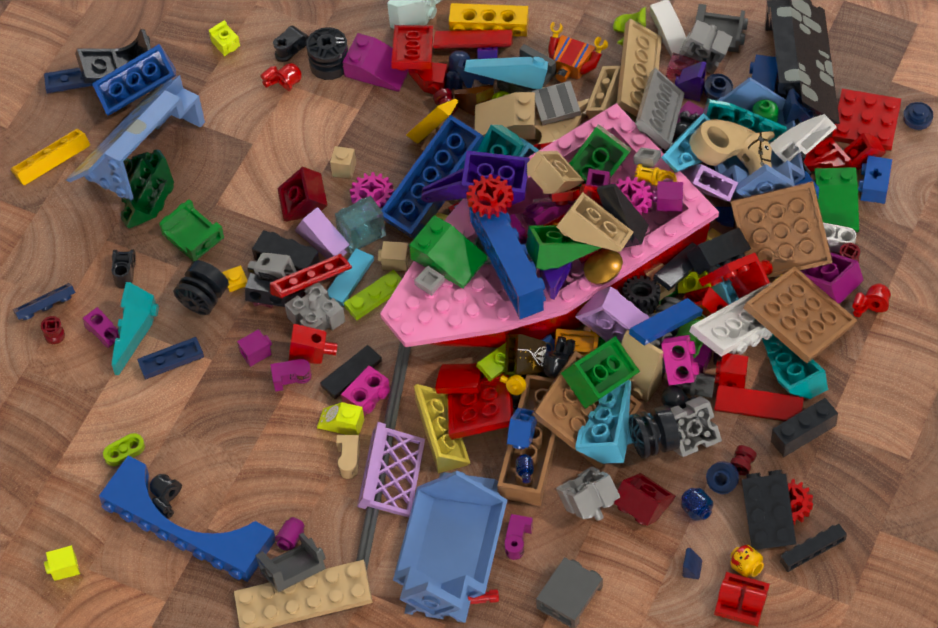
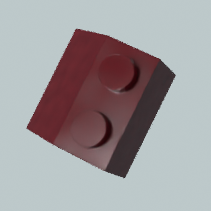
M302 166L277 188L283 220L286 222L303 219L317 207L322 211L328 206L321 173Z
M639 473L621 482L617 490L620 498L615 500L614 504L621 512L629 513L635 517L639 524L648 526L660 518L674 501L676 495L642 473Z

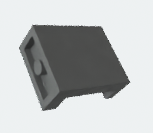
M699 4L695 22L699 20L707 23L709 26L715 25L717 27L716 32L720 30L732 36L733 38L727 51L739 53L740 45H744L745 34L742 32L747 30L748 25L745 11L741 10L740 17L706 12V5Z
M523 44L519 49V57H540L548 61V70L543 87H545L556 74V61ZM497 80V87L509 94L536 90Z
M304 533L299 534L300 546L273 559H270L263 551L255 555L260 572L278 592L326 569L323 561L326 557L320 547L317 548L313 539H308Z
M564 557L536 598L537 609L571 628H577L580 623L581 614L597 590L601 591L603 588V578L596 571H589L583 568L576 560H569Z

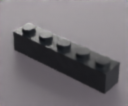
M840 524L832 525L828 530L819 532L813 538H808L803 544H798L792 550L783 552L780 563L787 572H790L844 542L847 533Z

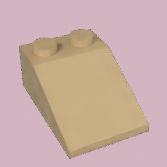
M514 92L475 105V130L485 137L490 125H503L517 134L519 138L535 139V92Z
M583 192L556 226L564 236L570 237L574 241L621 252L633 234L631 229Z
M627 330L621 345L640 371L629 379L631 381V393L634 397L648 402L662 384L663 351L650 343L645 346L642 345Z

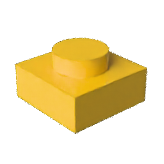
M241 265L222 272L228 279L229 286L227 288L229 293L246 287L248 280Z

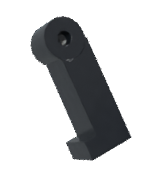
M250 273L245 287V301L285 307V304L296 296L300 298L305 296V289L282 298L274 296L270 293L271 282L259 280L258 275Z

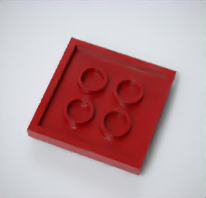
M842 88L838 105L840 124H835L836 128L833 130L832 139L837 142L851 144L864 132L878 137L883 148L891 151L902 99Z
M500 374L492 381H489L487 378L481 379L479 393L448 394V425L451 440L509 427L510 418L513 416L512 394L507 390L506 384L500 382V378L502 375L509 378L511 377L510 375Z

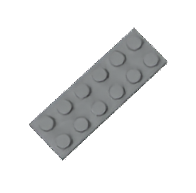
M654 68L649 74L635 124L640 132L646 133L657 146H661L666 150L672 144L684 92L659 70Z

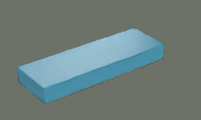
M356 248L348 259L352 268L338 274L327 290L329 300L334 298L341 306H344V302L348 300L373 263L374 256Z

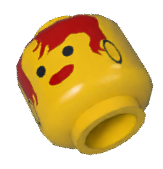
M750 545L736 547L731 552V568L741 576L750 578L760 574L764 563L763 556Z

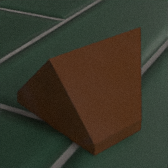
M493 85L454 90V99L458 100V107L475 116V105L492 100L494 95Z

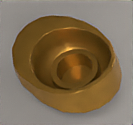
M601 249L591 255L585 262L584 275L593 284L608 283L619 274L623 260L617 251Z

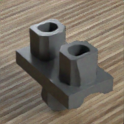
M678 370L681 374L688 373V371ZM699 373L694 382L676 384L675 386L681 388L685 394H690V396L712 397L715 375Z

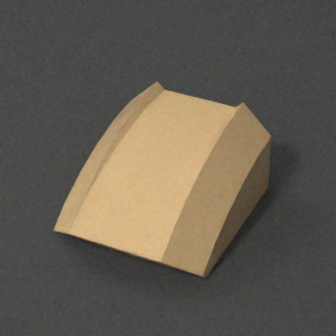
M537 151L527 163V176L533 178L543 190V194L564 192L584 182L582 177L558 151Z

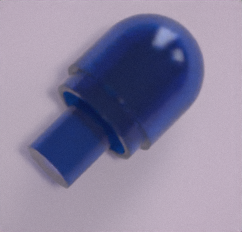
M522 454L516 459V471L522 477V482L525 484L531 482L534 465L529 455Z

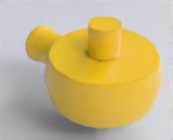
M502 375L500 378V382L505 383L507 390L513 395H520L526 389V381L519 375H513L509 378Z

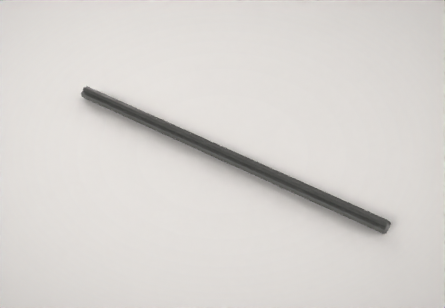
M401 342L399 344L384 419L385 428L395 430L411 350V347H405ZM387 435L386 441L392 447L393 437ZM389 453L382 458L387 466L390 457ZM385 472L379 475V480L383 486L386 477ZM382 492L375 494L374 501L381 503ZM368 506L356 561L364 560L366 570L368 568L379 509Z

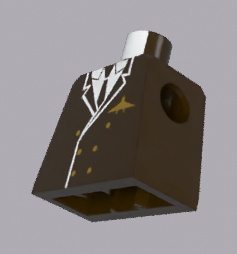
M506 334L505 375L544 372V353L549 352L546 351V342L522 334Z

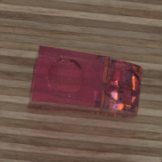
M673 52L667 67L666 77L671 79L674 76L680 77L682 69L697 64L700 61Z

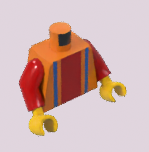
M552 22L550 29L553 32V36H550L548 54L549 58L556 61V79L560 82H566L568 77L577 80L583 74L585 75L595 70L602 56L601 51L608 47V42L604 40L603 45L599 46L601 37H597L594 41L595 46L564 35L558 37L563 31V26L560 23L559 30L555 31V22Z

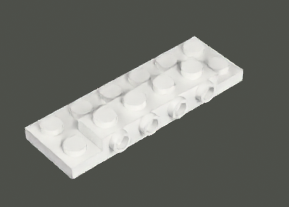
M771 283L693 324L689 332L721 357L727 353H739L741 355L748 346L755 347L762 338L769 339L772 333L743 307L747 301Z

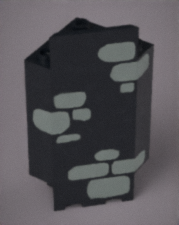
M767 0L765 31H773L779 79L778 95L786 99L789 90L793 88L801 96L802 106L814 112L815 117L825 114L834 124H840L825 9L820 6L818 8L815 7L810 0Z

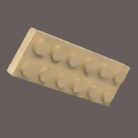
M629 19L625 23L617 104L621 109L637 117L649 74L654 68L659 70L662 37L634 20Z
M364 560L327 568L280 592L270 582L234 591L240 628H272L373 603Z

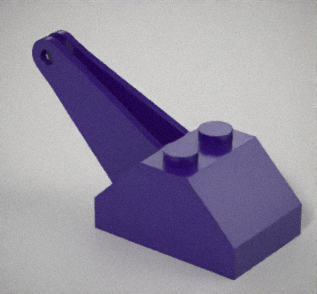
M467 151L464 168L424 186L421 199L428 203L467 199L466 192H469L468 186L473 185V180L481 181L482 175L485 179H488L489 174H492L493 179H496L499 175L501 176V182L507 180L508 186H512L514 198L512 205L525 200L528 179L527 163L530 161V158Z

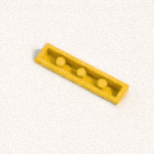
M453 99L437 106L410 130L406 136L415 143H420L451 115L458 100Z
M75 129L11 168V171L21 184L26 185L90 146V143L85 133Z

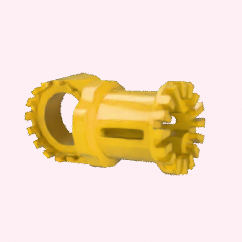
M642 164L637 165L635 171L637 174L634 175L638 177V182L644 180L656 187L658 181H663L667 178L677 182L676 175L671 171L661 170L657 167L655 169L643 167Z

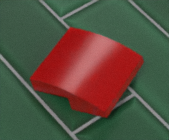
M477 363L442 364L436 381V393H479L480 380L483 379V373L476 366Z

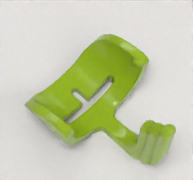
M646 7L641 8L639 12L618 16L614 21L613 30L624 33L625 23L629 19L646 27ZM624 37L617 42L619 45L623 46Z

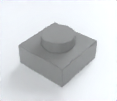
M641 147L633 156L634 164H642L643 167L647 168L654 167L661 158V150Z
M427 266L414 280V283L432 296L445 282V277Z

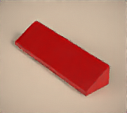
M511 29L436 31L433 48L511 47L513 44V31Z
M338 254L271 282L270 293L282 298L347 271L352 266L341 254Z
M718 385L714 411L787 421L802 412L804 398Z

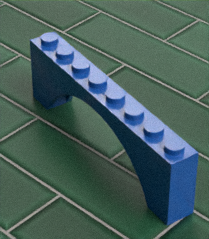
M127 456L99 495L102 508L109 513L115 512L119 514L126 522L132 521L136 523L143 531L155 533L162 541L168 540L174 543L182 551L187 550L191 552L194 557L201 561L205 559L214 568L226 570L233 578L237 580L243 579L248 582L259 566L255 555L262 551L267 554L275 543L274 530L257 521L240 529L224 533H200L174 524L158 511L150 499L148 491L149 472L146 464Z

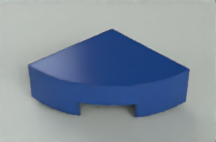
M732 206L715 207L719 211V217L715 220L723 226L734 227Z

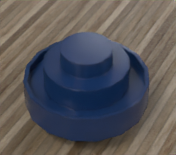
M711 74L705 80L703 90L709 99L718 100L733 90V83L729 77L723 74Z
M922 102L910 103L904 110L903 120L912 129H926L933 121V110Z
M716 462L707 471V484L714 492L727 494L738 485L739 472L729 462Z

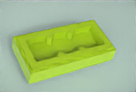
M506 343L476 365L489 381H492L505 371Z

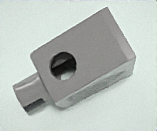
M262 253L257 262L250 261L248 264L249 273L257 274L259 280L270 282L297 272L288 255Z

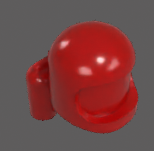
M288 63L279 70L276 66H271L260 76L266 88L279 83L287 91H291L293 89L292 86L301 80L302 72L297 65Z
M877 283L869 287L866 295L862 292L857 293L852 304L854 308L853 315L861 317L862 313L867 309L880 313L886 312L889 308L888 300L891 297L889 288L884 284Z

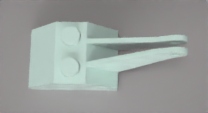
M389 0L387 4L390 27L394 29L395 25H427L430 19H433L437 13L436 4L442 0Z

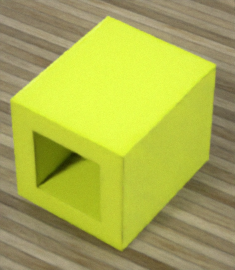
M72 545L46 552L48 560L44 561L46 573L51 574L54 581L80 574Z

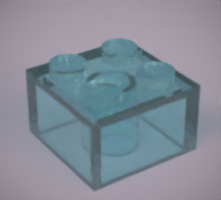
M371 195L335 213L337 230L350 244L347 247L350 254L356 248L361 249L386 236L383 212Z

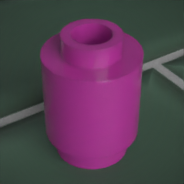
M290 517L289 520H286L275 537L277 546L284 551L294 549L300 540L299 534L304 533V523L295 517Z

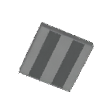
M571 81L532 91L535 92V104L542 125L581 115Z

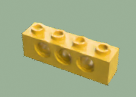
M451 3L449 30L511 29L513 36L527 37L528 6Z

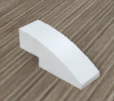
M669 0L650 5V16L658 28V35L662 37V42L673 61H679L680 59L677 57L686 39L680 21Z
M823 114L789 129L770 143V146L784 162L787 160L790 162L801 151L805 155L836 128V125Z

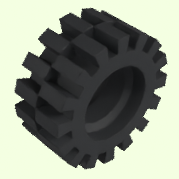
M633 276V280L629 278L627 282H624L622 296L631 301L643 313L646 314V311L652 313L659 306L660 285L656 284L657 281L655 280L650 281V277L643 279L644 276H640V279H637V276ZM641 293V294H645V295H647V296H645V297H640V296H637V295H635V294Z

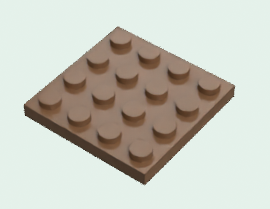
M813 181L731 200L737 228H740L751 247V250L745 253V255L747 256L755 252L759 261L768 260L773 267L772 273L767 276L768 278L782 275L794 266L800 271L833 262Z
M795 266L747 301L743 307L806 363L830 346L857 322V319Z
M576 350L570 355L567 363L532 413V416L536 417L540 423L574 450H576L577 436L581 426L586 425L589 420V413L594 411L599 404V401H596L585 409L561 375V372L583 358ZM630 395L629 416L635 414L642 404L632 395ZM577 451L598 469L604 465L603 463Z

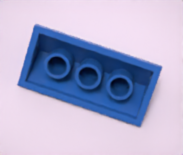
M158 44L92 83L106 114L109 116L176 76V68L162 46Z

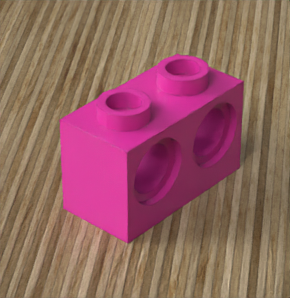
M689 335L664 338L661 346L668 385L694 382L697 375H699L698 362H694L693 354L696 352L694 341H690ZM674 346H682L685 352L682 354L677 353L674 350ZM678 367H686L688 373L681 374L678 371Z
M368 366L341 394L342 402L363 407L364 416L367 413L370 414L379 400L384 399L390 391L389 380L377 370Z

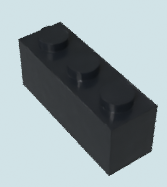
M738 227L697 245L686 255L699 276L706 272L709 274L718 269L719 266L722 267L733 260L745 257V253L751 250V247Z
M263 230L252 248L254 260L258 261L262 253L290 256L296 271L320 262L318 251L315 248L299 244L293 239L283 238L275 232Z
M824 398L773 428L771 443L784 458L834 428L837 424L838 412Z

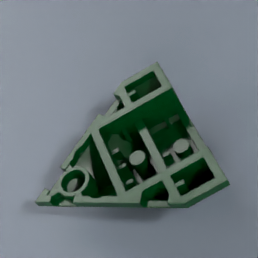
M158 149L153 150V153L145 152L132 156V159L126 158L123 161L133 194L132 200L124 197L121 202L125 203V208L121 212V220L127 228L135 227L156 218L159 211L163 210L168 194L173 191L174 180L166 158Z

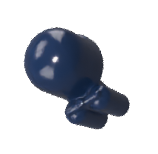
M455 51L449 56L448 73L445 77V88L463 89V80L456 69L461 58L471 60L470 56L464 51Z

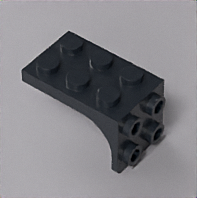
M140 29L137 38L131 44L122 48H77L75 55L84 83H94L150 50V38L147 36L145 29Z
M782 470L768 471L769 476L761 477L760 473L746 474L747 479H742L751 547L755 550L797 544L789 495L788 473L783 474Z

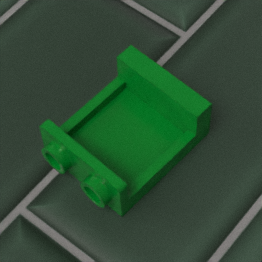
M190 199L181 203L176 210L165 216L159 223L162 235L192 261L198 260L224 239L222 226L217 222L212 224L194 208L193 202Z

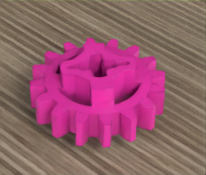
M374 172L371 173V176L364 173L363 179L357 177V183L352 182V189H350L351 202L355 203V208L361 207L363 213L368 209L370 214L373 213V210H377L379 213L381 211L380 208L384 207L394 193L393 183H389V178L383 179L381 173L375 176Z
M629 176L626 177V181L619 178L618 184H616L640 215H642V212L647 214L648 208L652 207L653 193L650 192L651 187H645L644 180L639 183L638 177H635L633 181L630 180Z

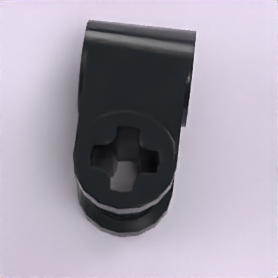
M293 25L288 27L285 32L273 41V46L276 49L275 58L280 62L290 60L296 53L306 47L309 36Z
M134 249L126 252L113 250L111 271L114 283L118 288L124 289L126 282H133L136 265Z

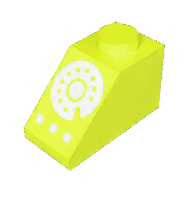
M341 402L323 408L317 428L344 435H359L365 420L363 407Z

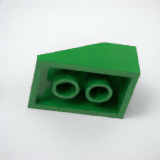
M598 124L569 164L584 180L582 184H586L589 169L608 171L611 178L632 149Z
M856 167L816 168L813 180L819 187L818 203L823 223L849 227L855 232H859Z
M435 215L409 245L412 260L424 267L429 266L443 275L445 279L463 289L488 259L485 253L454 226Z
M557 225L528 226L526 249L536 268L541 270L559 268L601 248L574 241L570 237L564 236L556 227Z
M615 336L561 372V375L586 409L640 371Z

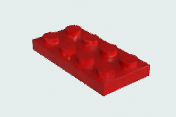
M394 26L392 69L401 71L406 69H417L419 71L431 69L433 26Z

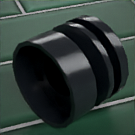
M323 27L315 30L310 34L306 43L311 72L317 78L323 80L340 78L344 75L343 61L348 53L345 34L339 29L332 27Z
M196 260L191 263L184 274L185 277L181 278L173 292L174 296L184 307L200 315H209L218 302L217 298H221L229 286V282L219 269L207 262Z
M667 405L651 409L650 416L646 411L640 412L639 415L635 413L629 416L631 439L638 455L642 459L648 458L650 454L652 456L657 455L659 449L664 453L679 449L680 435L677 422Z

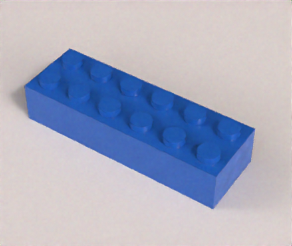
M450 115L379 212L384 221L414 240L446 201L424 202L421 199L423 187L463 169L466 152H477L484 138L483 135Z
M469 207L470 222L519 319L544 311V301H546L543 292L545 290L544 281L541 277H537L536 266L532 260L529 261L525 245L520 244L517 229L511 227V219L508 212L506 214L499 212L498 218L495 214H492L491 218L488 219L487 214L479 217V211L473 213L472 207Z

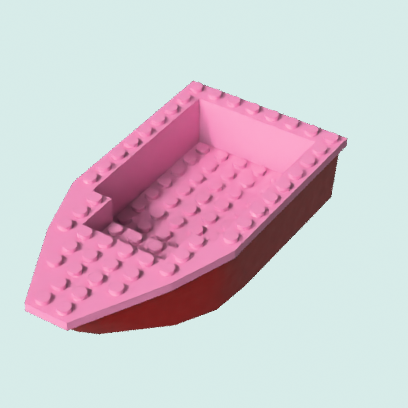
M616 103L539 151H558L569 163L599 124L632 149L610 178V184H618L619 178L626 181V177L629 176L630 180H634V175L637 174L635 173L637 165L634 164L633 156L641 147L655 150L660 149L645 133L638 130L635 122ZM534 153L533 155L529 156L528 158H530V160H531V158H532L536 153ZM660 158L654 167L648 168L655 169L657 167L661 170L671 171L676 175L677 182H683L682 211H657V202L652 200V207L648 208V213L642 212L641 215L649 224L641 245L625 247L621 252H618L622 257L623 264L619 274L612 281L605 284L589 282L583 271L585 262L581 263L579 259L572 261V269L555 300L550 298L545 287V290H543L546 301H544V311L519 319L492 265L483 264L464 289L445 279V282L431 296L415 285L414 280L426 267L413 261L381 311V319L405 347L433 344L438 346L499 348L506 343V334H522L539 340L551 334L553 339H555L556 329L574 330L584 324L576 318V314L598 291L611 286L622 295L623 284L627 282V279L633 280V276H637V279H640V276H644L643 279H646V273L662 263L665 266L692 242L696 245L706 242L710 222L719 217V211L681 171L675 173ZM528 176L525 200L512 205L511 208L507 207V212L509 215H516L527 234L528 225L521 215L526 211L525 208L532 203L551 201L549 194H543L541 187L531 176ZM669 178L663 180L673 182V180ZM645 182V187H651V193H653V189L657 190L656 186H652L651 183ZM462 199L444 221L454 226L474 244L477 234L470 222L468 200ZM536 268V270H537L536 275H537V277L539 278V277H541V276H540V269H539V268Z

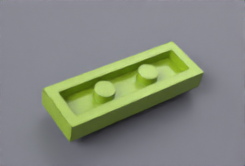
M393 269L345 301L344 307L357 321L390 299L402 278Z

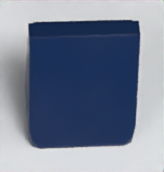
M687 548L682 576L699 579L702 559L691 548Z

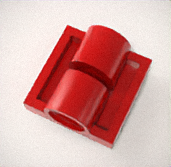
M726 572L720 587L714 615L758 627L770 583Z

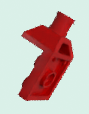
M754 252L730 262L698 280L702 287L711 284V287L723 282L722 278L724 281L730 279L738 298H742L769 284L770 281L767 276L772 273L773 267L766 259L759 261Z

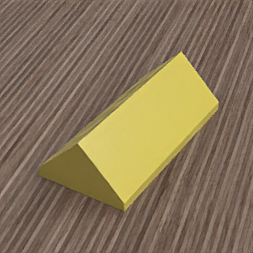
M416 384L414 386L416 404L438 473L468 466L470 460L463 438L451 440L449 436L448 394H437L435 388Z

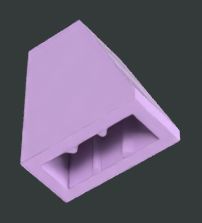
M702 164L689 167L685 173L687 179L701 193L730 202L738 185V182Z
M318 207L303 218L295 229L304 240L326 259L338 254L345 256L348 253L346 249L350 244Z

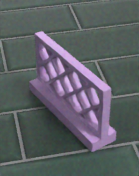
M377 422L371 435L357 507L366 509L368 506L409 518L414 501L425 439L385 428L386 424ZM387 435L395 437L399 444L390 447L386 441ZM409 442L419 444L418 450L411 453L406 444ZM402 447L407 456L399 460L394 450ZM388 453L395 461V463L389 466L382 459ZM408 459L414 465V469L410 472H407L402 464ZM395 466H398L403 473L397 479H395L390 471ZM385 472L391 482L383 486L379 480V475ZM405 478L411 485L410 489L406 491L398 483ZM392 485L400 493L393 498L386 490V488ZM382 492L388 501L384 503L374 501L375 494ZM402 497L407 504L406 510L398 508L394 501Z

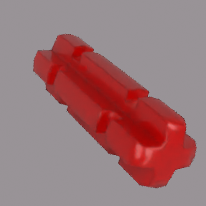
M490 589L489 592H485L484 595L475 598L468 596V601H471L470 604L486 603V601H490V603L499 602V592L497 589Z

